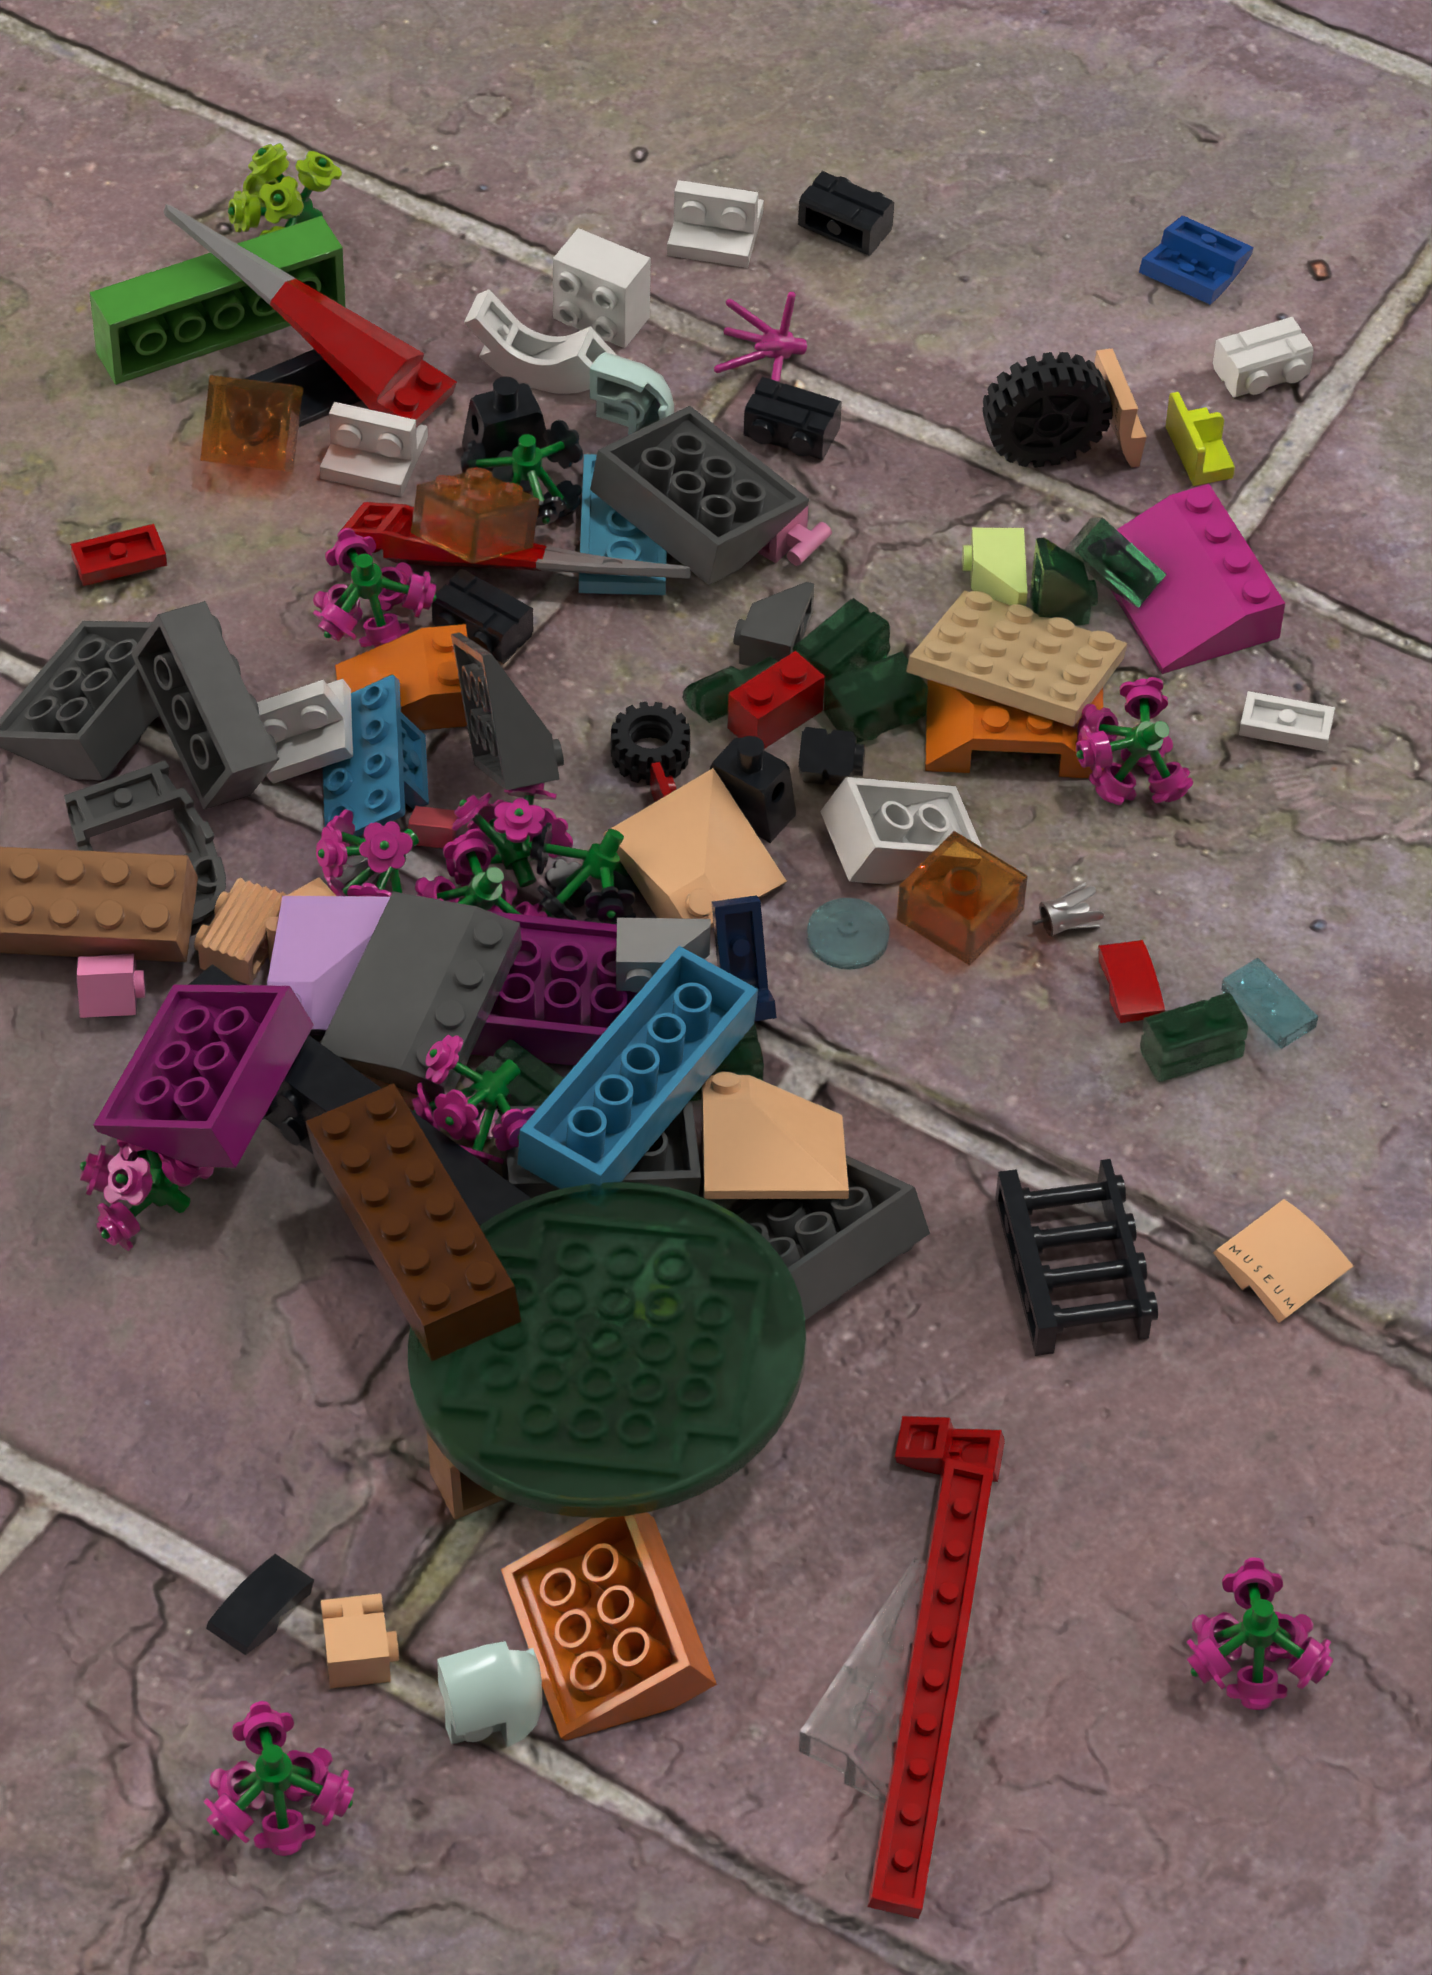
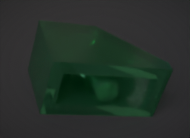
M1103 517L1090 518L1063 550L1094 579L1137 608L1140 607L1167 575Z
M1045 537L1036 538L1030 589L1033 612L1038 614L1039 617L1067 619L1074 626L1089 624L1091 606H1097L1098 592L1095 580H1088L1084 562Z

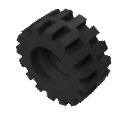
M640 702L639 708L636 709L631 705L626 707V715L620 712L616 716V723L613 722L611 727V757L614 767H619V773L623 777L630 774L631 781L639 783L641 779H645L646 785H650L651 763L660 762L665 777L671 775L676 778L681 774V768L685 769L687 767L688 758H690L689 723L686 724V717L682 713L676 715V708L669 705L667 709H664L661 702H655L654 706H648L647 702ZM644 738H656L667 744L650 749L635 744V742Z

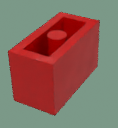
M797 651L792 652L728 694L727 728L738 738L756 736L763 741L764 749L823 711L825 676Z

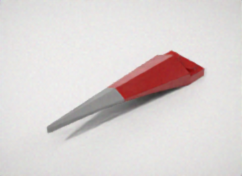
M165 205V216L218 258L280 314L323 357L370 410L416 420L417 428L453 394L457 381L424 361L423 352L173 206Z
M363 502L342 528H352L356 535L363 538L367 536L372 537L376 543V549L372 553L383 550V558L394 563L404 562L406 564L691 579L690 567L611 558L545 546L468 526L406 504Z

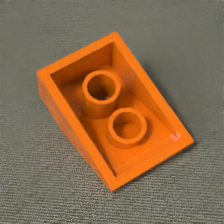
M466 624L427 627L406 634L336 664V679H344L351 688V693L385 677L394 675L400 681L401 712L419 730L465 727L467 722L451 634L460 632L467 637Z

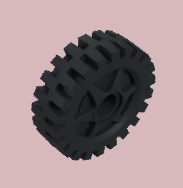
M1052 352L1043 353L1041 361H1036L1034 355L1025 358L1026 366L1022 367L1017 362L1010 366V375L1003 371L997 376L998 384H990L987 389L989 395H984L983 398L984 407L982 412L985 425L996 452L1000 456L1004 455L1006 461L1014 463L1017 460L1019 466L1027 467L1032 461L1034 468L1044 467L1046 460H1050L1051 466L1061 464L1060 458L1066 456L1068 461L1077 458L1075 451L1078 449L1084 454L1092 449L1090 441L1098 443L1103 438L1101 431L1107 432L1110 426L1109 419H1112L1113 411L1107 386L1099 369H1096L1095 364L1090 360L1085 362L1083 356L1075 354L1071 359L1068 352H1060L1057 359H1055Z

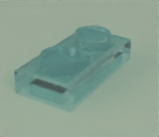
M1258 957L1223 978L1221 990L1281 1049L1316 1028L1318 1015Z

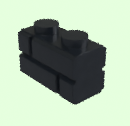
M821 171L813 181L812 186L810 185L800 197L798 211L799 226L868 256L872 255L879 246L880 241H883L892 230L894 202L880 192H871L853 184L845 177H836Z
M762 377L755 388L754 394L751 395L745 406L743 435L751 437L760 444L770 443L789 449L798 456H812L823 460L840 429L842 401Z
M462 568L449 580L448 585L445 584L436 593L437 599L432 602V624L435 627L466 624L467 637L490 652L497 661L503 664L516 653L517 648H521L532 637L534 632L532 607Z
M805 727L801 735L798 765L800 777L804 783L824 784L826 780H829L830 785L840 786L846 777H863L865 744H857L853 731L832 730L828 734L826 729Z

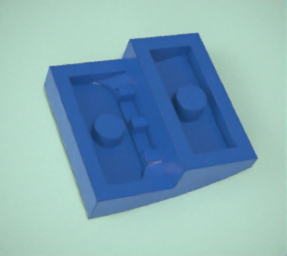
M1182 215L1164 229L1161 244L1142 258L1139 273L1211 305L1240 273L1252 255L1254 247Z

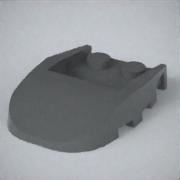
M165 760L64 795L77 850L94 851L90 844V837L171 809L191 851L184 855L189 856L198 876L192 925L205 920L214 913L217 899L226 889L225 870L213 842L215 835L208 821L204 822L194 808V801L184 787L176 789L169 779L170 766Z

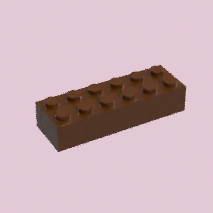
M394 1083L305 1121L316 1162L431 1362L522 1322L513 1282Z

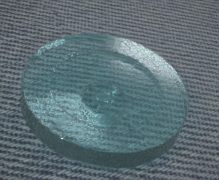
M839 898L828 901L813 912L808 922L807 941L811 951L819 960L835 968L852 970L867 967L883 956L889 944L890 930L885 915L876 906L864 900Z

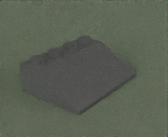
M691 406L599 449L590 487L593 493L684 566L690 567V571L708 585L740 570L803 511L809 502V498Z
M82 621L1 716L0 748L71 779L105 780V778L109 777L116 770V765L128 750L140 741L141 735L152 721L160 716L131 654L152 622Z
M460 632L451 634L474 765L505 790L559 780L558 766L564 765L563 751L559 739L552 738L550 731L490 652Z
M393 891L321 1044L360 1073L390 1085L394 1083L396 1087L418 1095L417 1084L422 1082L431 1101H434L435 1097L439 1094L446 1095L449 1091L455 1089L461 1074L451 1069L441 1084H435L427 1080L425 1075L429 1067L425 1062L426 1056L436 1042L442 1041L447 1035L452 1037L458 1035L463 1039L462 1048L458 1053V1062L466 1066L521 948L520 923L477 906Z
M846 1155L848 1199H751L685 1244L684 1247L687 1254L754 1319L785 1335L789 1331L802 1326L806 1319L825 1306L838 1301L842 1294L861 1281L874 1276L878 1269L888 1262L910 1251L914 1244L929 1235L930 1232L914 1186Z

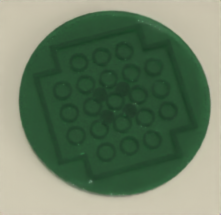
M630 1182L602 1183L601 1186L585 1184L541 1194L512 1206L479 1226L515 1286L522 1322L432 1362L412 1327H410L408 1370L412 1394L419 1416L429 1436L440 1451L458 1470L476 1484L495 1495L524 1507L570 1517H621L651 1512L686 1501L724 1482L759 1454L778 1432L790 1413L798 1395L805 1371L807 1353L805 1316L801 1297L794 1279L783 1259L756 1229L733 1212L692 1193L665 1186Z

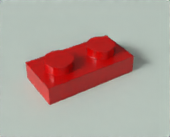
M155 524L70 544L72 558L83 586L167 566L166 552Z

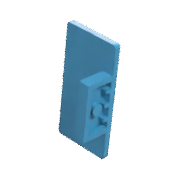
M394 675L385 677L351 693L353 757L323 767L325 827L336 815L340 816L342 811L347 809L353 812L352 823L355 825L353 835L358 837L364 834L366 826L370 823L377 822L385 825L389 821L403 817L405 815V803L413 810L415 806L423 807L429 804L426 735L401 712L400 681Z

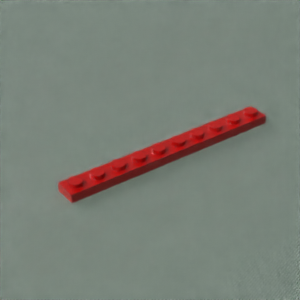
M949 1458L945 1459L940 1477L867 1906L919 1919L923 1910L994 1469Z

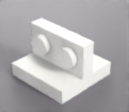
M678 180L674 191V223L667 243V256L748 268L763 214L764 200L758 199V192Z
M334 402L329 412L331 443L320 465V479L402 497L427 441V426L420 424L416 428V420Z
M344 679L328 684L321 680L257 702L261 721L267 733L273 736L278 750L279 760L266 775L273 784L353 757L351 688Z

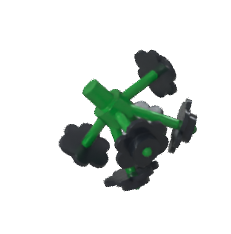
M556 420L551 424V429L544 431L543 439L547 444L542 449L536 447L534 436L524 434L519 437V446L515 447L512 452L505 450L500 452L498 458L485 459L483 444L476 443L475 440L468 442V450L461 456V470L469 484H473L477 490L483 489L485 484L484 476L487 475L488 468L494 467L492 471L493 479L499 484H505L507 493L504 501L498 500L496 502L492 499H485L484 504L480 507V511L488 516V520L492 524L504 529H510L512 526L522 528L526 520L527 523L541 526L570 514L580 504L578 496L582 493L581 486L578 484L573 485L569 480L562 481L556 486L542 467V458L545 457L553 463L558 462L563 469L570 468L572 463L582 460L583 450L579 445V434L574 429L569 430L565 421ZM538 477L548 490L544 495L542 494ZM519 489L525 492L532 491L535 502H532L528 508L521 511L516 510L512 503Z
M549 822L543 827L542 833L533 837L532 842L529 843V848L531 849L530 859L537 860V874L539 875L543 874L544 868L547 866L549 854L583 860L581 865L577 862H570L568 864L565 860L558 859L554 862L553 868H550L545 873V881L554 891V896L542 885L537 890L544 896L539 904L545 909L544 912L548 915L547 917L552 916L553 918L562 919L565 916L569 920H577L563 905L567 901L576 908H580L585 904L587 907L586 916L589 918H586L584 921L617 925V918H636V914L633 913L632 904L635 902L634 892L640 893L616 853L624 839L623 834L617 830L608 829L600 844H592L589 851L551 844L552 823ZM591 876L601 880L602 892L590 893L592 885L586 879Z

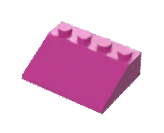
M1210 484L1169 495L1089 547V556L1162 674L1280 638L1285 602Z

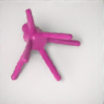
M789 292L787 295L780 330L771 328L734 300L727 299L726 305L764 334L759 335L730 327L724 328L723 332L727 336L755 342L754 347L757 351L718 364L714 367V372L721 373L768 357L774 358L771 379L780 382L783 359L790 358L792 354L803 355L807 350L806 340L804 338H795L792 332L789 331L796 297L795 293Z

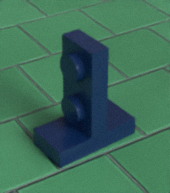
M755 895L712 901L717 967L758 989L754 1021L777 1018L775 1000L768 989L762 911L759 897Z

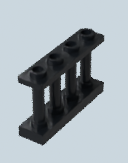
M1111 1159L1100 1160L1098 1181L1096 1183L1030 1191L1029 1187H1021L1017 1169L998 1172L995 1200L1035 1356L1053 1354L1057 1334L1063 1333V1329L1067 1327L1133 1318L1138 1339H1148L1151 1322L1158 1319L1157 1300L1153 1291L1147 1292L1144 1283L1147 1280L1146 1259L1143 1252L1136 1253L1133 1243L1137 1238L1135 1219L1132 1213H1125L1123 1203L1126 1201L1124 1179L1121 1174L1115 1175ZM1101 1201L1106 1221L1040 1230L1039 1226L1031 1225L1029 1215H1032L1033 1210ZM1112 1240L1117 1258L1114 1261L1050 1269L1049 1265L1041 1264L1039 1254H1042L1043 1249ZM1122 1279L1128 1300L1061 1309L1059 1304L1052 1305L1049 1294L1053 1293V1288Z

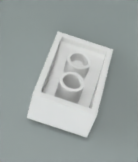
M846 777L820 811L849 882L890 884L981 862L986 856L956 786Z

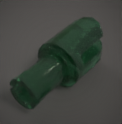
M769 656L742 670L733 666L726 667L689 684L683 691L682 699L688 708L711 723L728 715V694L777 663V660Z

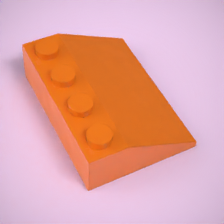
M628 1497L501 1569L528 1648H533L538 1659L542 1687L560 1738L564 1741L674 1709L717 1685L654 1517Z

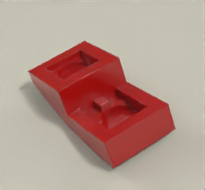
M1138 940L1099 945V963L1109 983V1000L1119 1022L1127 1023L1165 1018V1007L1160 986L1144 941Z
M902 1416L895 1460L896 1463L917 1470L941 1475L945 1459L949 1458L994 1469L992 1482H998L1005 1439L1002 1430L955 1429L950 1417Z

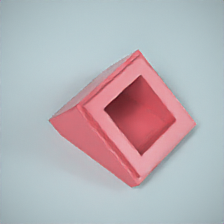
M415 806L407 827L417 835L419 839L417 846L444 848L448 842H453L457 831L452 829V824L458 819L454 814L455 810Z

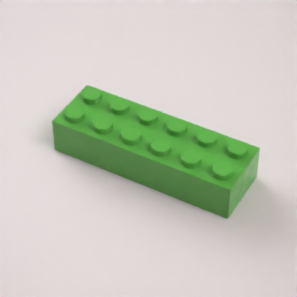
M323 216L238 243L239 246L346 307L343 247ZM207 253L90 292L96 353L115 385L291 326L263 298L212 253Z

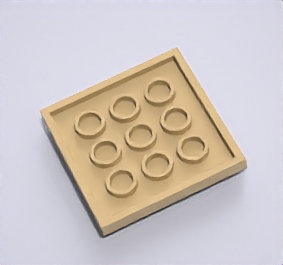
M964 590L909 656L906 672L1074 726L1082 716L1083 708L1093 701L1124 659L1128 643L1115 639L1112 634L1105 631L1092 632L1076 627L1071 621L1064 618H1048L1033 613V610L1027 606L1020 604L1008 605L993 600L990 595L984 592H968Z

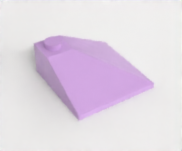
M282 896L267 985L290 986L314 1024L309 1035H325L390 897Z

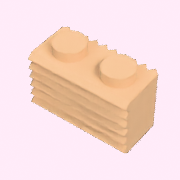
M242 878L236 880L229 893L223 891L217 899L214 909L215 917L210 926L202 925L196 935L194 948L198 951L200 969L206 970L213 964L232 979L252 985L254 978L257 977V973L261 970V966L264 965L265 959L268 958L266 922L271 917H279L281 898L286 896L284 892L278 893L275 889L270 890L267 886L261 887L258 883L253 884L250 880L245 882Z

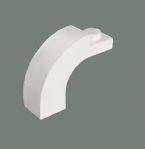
M489 289L477 294L464 321V324L484 344L479 357L488 366L502 376L516 379L518 384L525 383L530 388L546 392L570 394L590 390V367L593 362L604 352L616 355L591 326L571 335L560 337L544 335L529 329Z

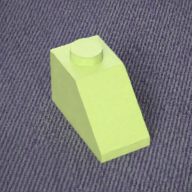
M972 527L971 545H963L962 570L970 571L971 589L973 591L984 592L990 595L993 600L1008 605L1020 604L1026 606L1028 591L1024 528Z

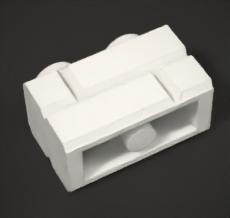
M1289 317L1216 340L1213 366L1220 379L1225 381V386L1233 398L1248 393L1257 395L1264 392L1268 387L1284 382L1296 383L1309 375L1313 357V346L1305 334L1301 333V328L1294 318Z

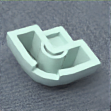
M607 352L600 354L591 365L590 399L596 400V417L627 426L628 435L674 413V402L670 388L663 376L648 366Z
M506 1641L487 1644L437 1659L438 1685L445 1702V1725L451 1744L462 1741H481L493 1732L501 1730L506 1747H509L525 1739L537 1725L542 1710V1679L540 1665L533 1648L527 1651L509 1650Z

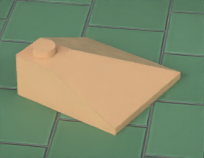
M714 768L610 828L623 834L624 839L616 853L657 918L711 919V928H713L712 901L755 895L760 899L787 882Z
M720 1072L711 1075L702 1085L701 1127L704 1199L849 1198L843 1117L841 1114L750 1075Z

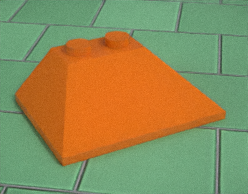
M927 679L925 771L970 773L972 750L1059 754V777L1089 778V775L1092 773L1090 767L1083 768L1076 756L1079 720L1074 726H1070ZM1103 687L1090 703L1094 704L1098 710L1103 708Z

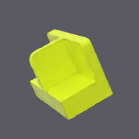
M1173 392L1169 394L1165 427L1192 485L1197 486L1232 479L1235 466L1222 441L1224 426L1222 414L1219 412L1209 413L1207 407L1188 411L1180 393Z

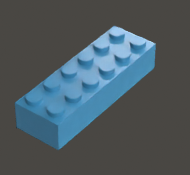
M678 946L520 1129L517 1164L598 1210L754 1025L758 989L685 948Z

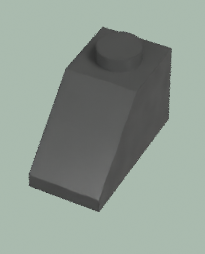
M804 582L752 603L746 620H738L734 633L733 643L739 645V664L766 670L792 652L799 651L813 614L814 583Z

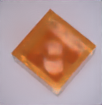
M210 375L200 461L293 472L303 387Z
M469 468L465 473L453 476L440 475L436 477V480L417 484L411 533L472 564L533 548L540 499L524 492L523 487L518 484L503 482L493 477L489 470L483 468Z
M953 831L899 885L896 920L970 966L1024 910L1028 876L966 837Z

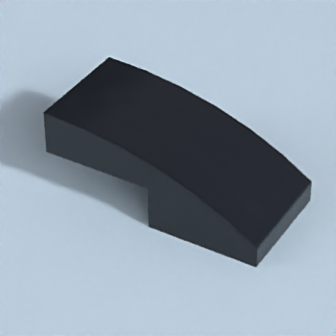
M274 1554L231 1593L210 1618L206 1629L244 1655H247L276 1633L281 1616L311 1594L314 1579L277 1554Z

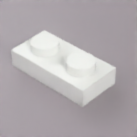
M1248 691L1239 735L1327 751L1335 707Z

